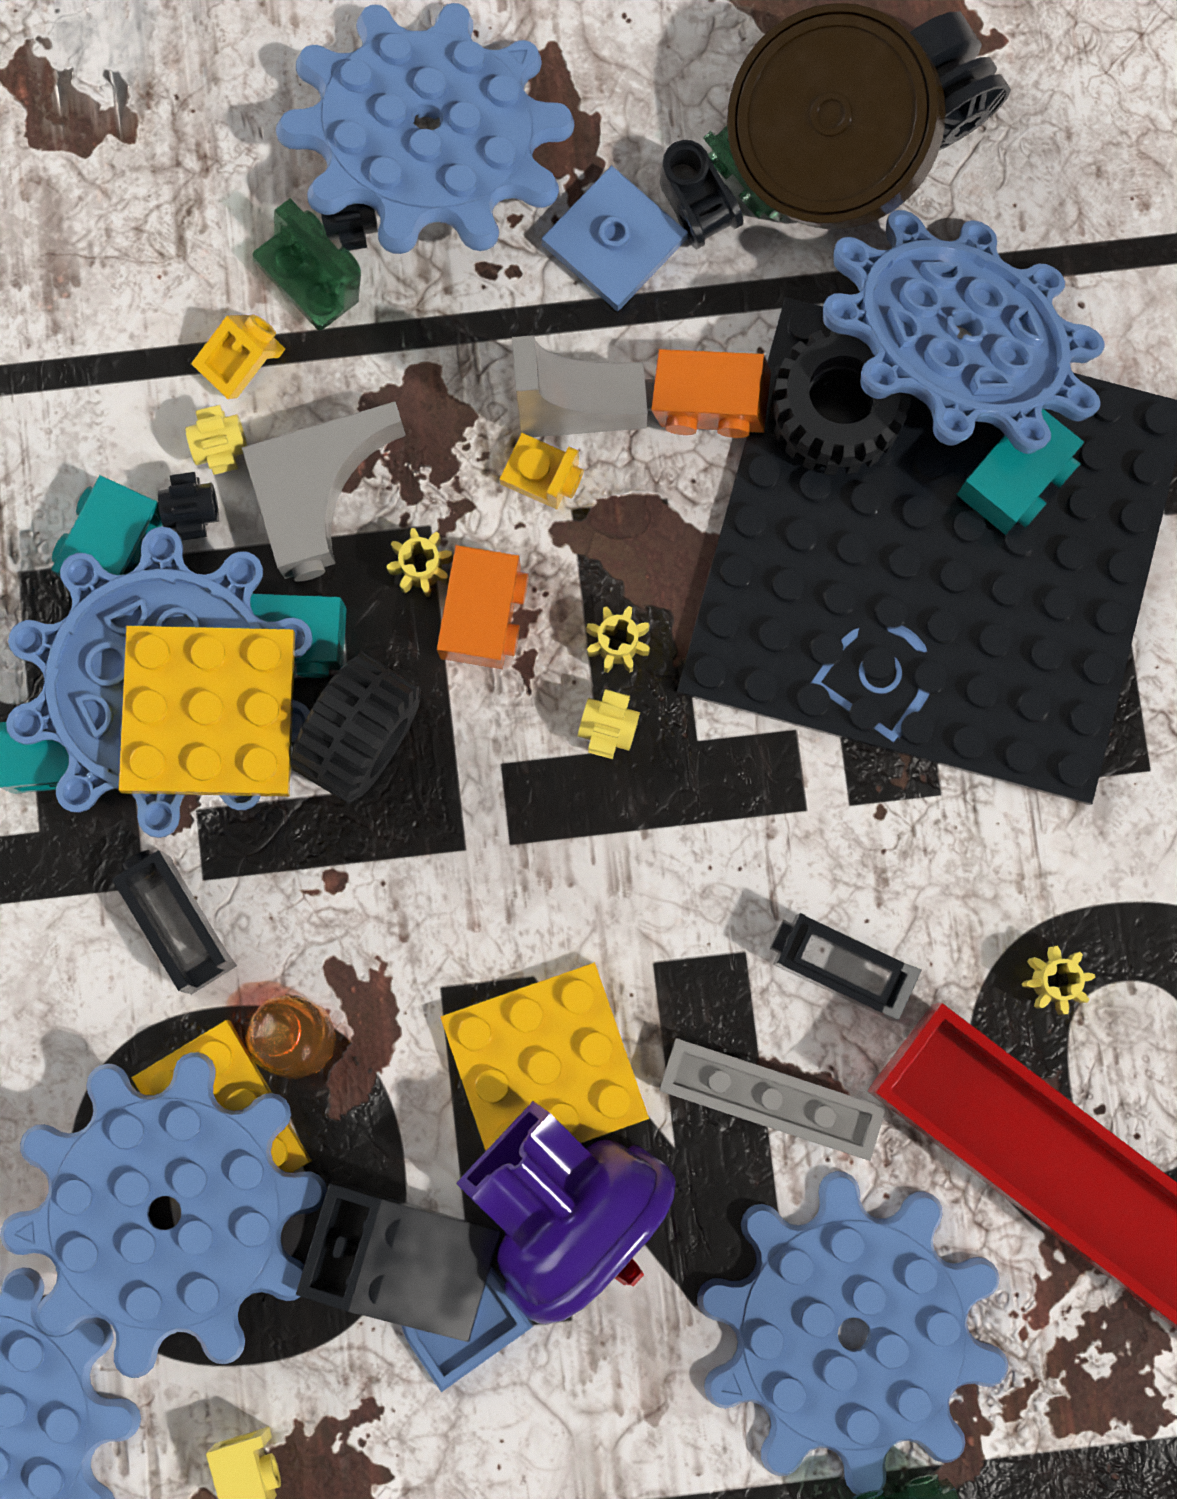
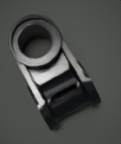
M680 140L670 145L663 155L660 186L677 215L680 226L688 232L687 239L689 243L697 250L705 245V239L729 226L734 229L739 228L744 224V219L735 196L722 181L702 145L693 140ZM680 164L689 165L697 172V175L691 179H681L675 176L671 169Z

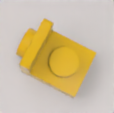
M254 314L229 315L224 318L191 364L227 399H235L239 397L267 359L279 358L285 351V348L274 338L276 335L274 328L261 317Z
M521 432L500 476V485L557 510L564 496L570 499L573 498L581 482L584 469L578 467L579 450L569 446L565 452Z

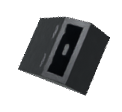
M329 1183L296 1295L351 1313L469 1342L501 1231L348 1184Z

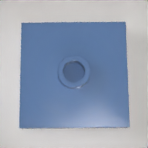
M611 165L541 238L543 247L618 312L687 240L688 232Z

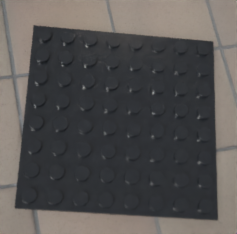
M785 297L767 360L771 370L764 433L749 432V436L746 437L677 694L1086 805H1092L1177 459V400L1074 373L1081 382L1091 387L1099 396L1100 407L1093 416L1078 422L1068 419L1053 410H1044L1084 441L1082 446L1073 455V458L1081 464L1060 488L1050 482L1039 495L1047 504L1026 528L1017 522L1005 535L957 496L965 481L1005 436L999 428L990 423L975 421V428L969 438L957 445H946L940 442L933 433V416L928 406L911 395V405L906 413L907 417L894 444L887 453L883 452L877 463L869 468L863 463L857 473L847 475L845 467H839L836 475L824 474L825 465L816 463L812 471L803 467L804 456L798 454L792 459L785 452L788 442L786 440L778 442L774 434L776 421H771L770 408L773 401L771 397L780 367L785 357L789 359L792 348L799 341L807 345L810 334L821 330L826 338L831 333V330L823 322V306ZM830 380L816 385L809 391L814 408L829 421L839 424H851L869 415V406L866 398L858 388L850 383ZM901 626L908 628L922 640L927 652L916 651L904 638L888 632L887 628L896 629ZM859 628L858 637L843 650L841 640L849 632ZM895 658L899 661L902 676L895 689L888 693L878 694L864 687L859 677L861 662L868 683L877 688H885L894 682L896 677ZM823 665L833 666L821 683L852 703L849 711L831 700L825 687L816 683L810 684ZM920 689L929 694L919 712H912L904 718L901 724L902 736L900 738L898 736L894 743L873 729L881 723L892 731L916 697L918 690Z

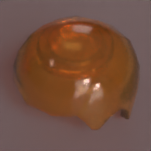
M288 993L266 999L250 1016L245 1035L247 1050L252 1054V1060L271 1074L287 1079H300L319 1072L331 1058L336 1039L333 1023L324 1007L308 998Z

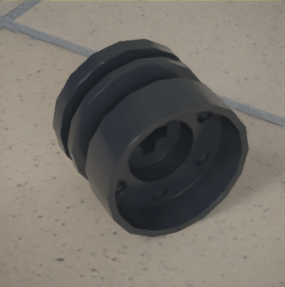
M961 11L947 12L936 16L910 31L931 58L943 88L946 114L944 134L939 150L952 145L981 126L998 111L1011 92L1003 76L995 74L997 67L990 57L976 58L982 44Z

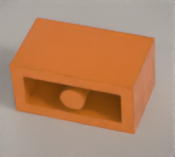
M659 349L651 411L661 427H665L666 431L677 435L696 434L697 429L717 430L718 434L730 438H744L749 436V432L764 433L771 370L764 354Z
M459 545L455 546L437 644V652L440 659L503 670L505 655L515 656L520 625L511 624L514 604L524 605L529 580V573L520 572L519 555Z

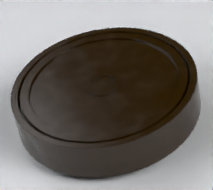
M831 3L818 5L797 12L775 25L755 44L746 56L737 73L730 93L727 112L728 140L733 159L742 178L749 188L768 206L786 217L807 226L822 229L853 228L871 223L891 213L902 205L923 183L937 158L942 143L946 114L945 98L938 72L931 58L913 35L895 19L883 12L858 4Z

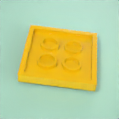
M126 626L119 791L127 794L290 797L295 660L294 630Z
M595 962L440 1017L485 1151L532 1101L551 1113L580 1143L649 1119Z

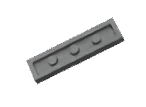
M675 1038L659 1088L661 1092L871 1161L886 1111V1107Z

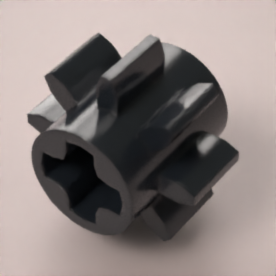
M352 204L346 206L340 212L331 215L321 214L326 240L340 239L343 252L368 248L366 234L378 232L375 209L365 204Z
M195 471L170 475L171 486L168 487L169 489L158 490V507L163 527L176 528L177 534L181 535L182 541L207 537L206 526L208 523L219 522L218 501L213 483L200 484V478L196 477Z

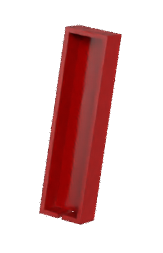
M943 1003L931 1004L867 1092L1177 1330V1182Z

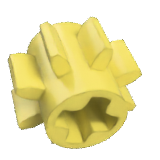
M221 405L196 410L198 421H196L195 425L185 427L189 449L195 465L208 463L213 475L238 469L237 455L243 454L242 447L247 446L238 414L226 417Z
M411 528V539L407 540L403 545L392 541L391 546L398 555L399 561L389 563L387 569L389 574L392 575L404 574L400 583L403 593H407L412 586L422 588L425 596L430 597V586L434 585L437 581L449 584V576L442 570V565L451 563L453 561L452 551L448 550L438 552L437 548L441 542L438 532L433 533L429 539L419 537L416 529ZM419 553H424L428 560L426 562L427 570L423 572H417L413 565L415 564V555Z
M606 606L603 608L604 621L600 626L587 624L586 632L598 638V642L591 644L587 648L588 657H593L601 654L605 659L604 672L606 673L612 669L613 664H624L625 669L630 673L633 671L632 658L635 653L642 656H648L650 647L638 641V637L645 635L649 631V623L636 625L631 620L632 607L630 606L625 609L623 615H612L611 610ZM618 629L626 631V641L629 644L622 643L618 650L609 648L610 638L606 635L615 636Z
M605 689L602 701L592 698L587 699L578 737L590 740L588 753L613 759L616 747L630 751L640 712L627 709L630 700L629 695Z
M1053 946L1048 948L1047 955L1049 961L1044 962L1035 957L1029 958L1027 962L1035 971L1032 979L1024 981L1022 987L1034 988L1039 997L1035 1000L1034 1004L1035 1008H1044L1050 1001H1055V1009L1058 1015H1064L1069 1012L1068 1000L1073 999L1079 1003H1088L1090 999L1082 990L1085 981L1094 979L1095 974L1083 973L1078 965L1083 956L1081 952L1073 953L1067 959H1062L1059 947ZM1056 972L1058 974H1067L1068 985L1061 986L1060 990L1058 987H1049L1048 976H1052Z

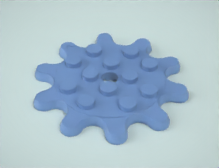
M451 3L443 7L436 18L435 25L424 31H410L399 26L385 7L375 4L366 7L358 17L356 28L362 40V46L356 51L337 53L319 45H309L299 54L296 60V72L299 78L318 90L321 101L313 107L289 110L284 113L277 123L276 135L283 146L296 150H313L321 154L326 160V171L312 182L307 192L308 203L316 212L331 215L340 212L346 206L352 204H365L372 207L380 217L378 229L379 243L386 251L393 254H403L413 249L422 228L435 222L446 223L452 226L458 232L461 241L470 249L484 251L494 247L498 241L499 228L493 217V209L498 202L504 199L515 198L531 206L544 208L556 201L559 194L558 183L553 173L533 159V152L535 148L543 143L561 142L568 139L574 131L575 122L570 110L565 105L536 101L524 91V85L540 72L542 65L540 53L537 47L530 41L519 40L500 50L483 48L471 39L473 20L468 9L459 3ZM417 115L418 118L429 117L434 120L439 117L440 126L434 130L420 129L414 124L415 116Z
M905 210L893 211L887 218L886 237L892 249L877 250L868 246L863 241L852 237L841 238L837 241L833 254L834 266L840 273L856 284L860 292L852 295L838 293L828 296L823 304V322L831 331L859 338L870 347L875 357L869 359L863 365L860 381L861 388L870 397L882 399L891 394L901 392L911 394L923 401L932 412L933 433L935 437L946 445H957L969 438L975 428V421L987 422L999 428L1007 436L1014 448L1025 454H1031L1045 447L1051 439L1050 429L1041 413L1042 409L1053 410L1068 419L1078 422L1093 416L1100 407L1099 396L1091 387L1081 382L1074 375L1070 363H1087L1101 355L1105 348V343L1102 336L1093 328L1068 322L1058 315L1052 305L1053 298L1064 290L1065 280L1062 274L1054 267L1040 263L1028 269H1017L1010 266L998 255L995 232L988 225L980 221H967L960 229L959 239L944 241L931 235L917 216ZM956 326L966 329L971 336L964 335L962 339L958 338L957 335L960 331Z
M167 527L154 528L143 538L141 545L142 556L139 565L126 575L117 576L108 573L92 555L75 553L69 556L63 562L60 569V578L72 597V608L68 616L55 624L25 620L12 628L8 639L10 650L16 657L37 665L43 672L45 682L43 690L37 698L15 707L9 713L6 721L7 731L11 738L21 744L30 745L44 740H53L61 743L66 748L69 755V766L56 786L58 803L64 809L70 812L81 813L90 809L106 791L115 788L119 789L126 626L293 629L295 632V658L301 657L310 649L313 641L312 632L309 626L301 619L285 618L277 622H266L254 615L250 599L263 577L262 565L255 555L249 552H237L231 554L214 573L207 575L196 574L190 571L184 563L183 544L177 532ZM293 700L292 742L296 741L310 713L304 704ZM132 794L137 802V818L143 832L151 837L162 838L167 837L176 830L180 820L181 802L185 795ZM219 795L225 804L238 811L254 807L261 797Z
M191 1052L182 1056L176 1063L169 1086L163 1092L156 1095H144L136 1091L131 1085L128 1075L117 1065L104 1064L92 1070L87 1079L86 1087L93 1103L94 1112L91 1121L84 1129L75 1133H65L52 1126L41 1124L29 1128L22 1136L20 1152L24 1160L30 1165L39 1168L46 1175L49 1183L48 1194L45 1201L39 1207L30 1211L12 1214L4 1221L1 1227L0 1238L2 1245L9 1252L16 1255L43 1254L50 1258L56 1266V1284L37 1307L36 1320L40 1329L48 1335L60 1336L70 1332L79 1322L87 1318L98 1317L105 1319L112 1325L116 1333L115 1366L122 1375L129 1378H139L146 1375L154 1367L162 1341L176 1332H187L195 1336L201 1343L206 1356L217 1364H228L239 1358L245 1346L244 1332L238 1320L239 1307L244 1299L258 1292L269 1293L284 1301H292L300 1297L296 1295L304 1264L284 1250L281 1243V1232L284 1224L290 1218L299 1214L317 1211L323 1205L327 1192L325 1182L319 1175L308 1171L297 1173L285 1172L278 1168L272 1159V1143L276 1136L288 1125L291 1117L290 1106L286 1099L278 1094L267 1093L256 1098L248 1107L242 1110L232 1111L223 1108L214 1096L213 1085L216 1077L214 1063L207 1055L200 1052ZM161 1196L174 1198L181 1208V1218L178 1224L168 1230L155 1227L148 1216L150 1205L156 1198Z
M835 1171L827 1174L822 1179L818 1192L820 1202L818 1212L814 1219L806 1224H790L775 1209L765 1204L753 1205L743 1214L741 1231L756 1253L754 1270L748 1277L740 1281H730L723 1278L707 1280L700 1286L697 1293V1304L700 1311L707 1318L729 1325L737 1338L735 1354L728 1362L715 1367L708 1373L705 1378L704 1389L707 1398L716 1407L726 1409L741 1403L753 1402L759 1404L767 1411L771 1426L760 1452L763 1465L771 1474L777 1476L790 1475L797 1470L804 1457L810 1451L818 1448H827L834 1451L841 1458L844 1466L845 1481L850 1490L858 1496L870 1497L879 1493L886 1483V1456L890 1449L899 1442H915L923 1447L927 1454L935 1461L942 1463L952 1462L963 1453L965 1436L961 1428L953 1420L949 1410L952 1394L957 1388L965 1384L993 1387L1000 1384L1008 1372V1361L1005 1354L994 1345L976 1340L969 1332L967 1317L971 1307L978 1301L994 1294L998 1288L1000 1278L995 1265L986 1258L973 1257L960 1263H949L937 1255L933 1245L935 1230L941 1222L943 1213L939 1200L933 1194L925 1191H916L908 1195L894 1215L887 1218H876L869 1215L863 1208L860 1200L859 1185L854 1177L846 1172ZM849 1318H860L868 1326V1337L859 1349L846 1348L841 1345L838 1339L840 1325Z
M21 1267L15 1269L6 1276L0 1292V1499H115L109 1488L100 1483L93 1475L91 1468L92 1456L100 1445L107 1442L128 1440L136 1434L140 1427L141 1414L137 1405L131 1400L103 1397L95 1391L91 1384L90 1373L92 1366L98 1358L110 1349L114 1340L113 1329L105 1319L93 1317L79 1322L73 1330L65 1335L52 1336L46 1334L40 1329L36 1320L37 1307L44 1294L43 1279L37 1271L31 1268Z

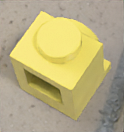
M269 1426L217 1442L206 1453L218 1499H275L277 1496L275 1489L281 1486V1479L274 1455L272 1453L265 1455L264 1446L272 1438Z

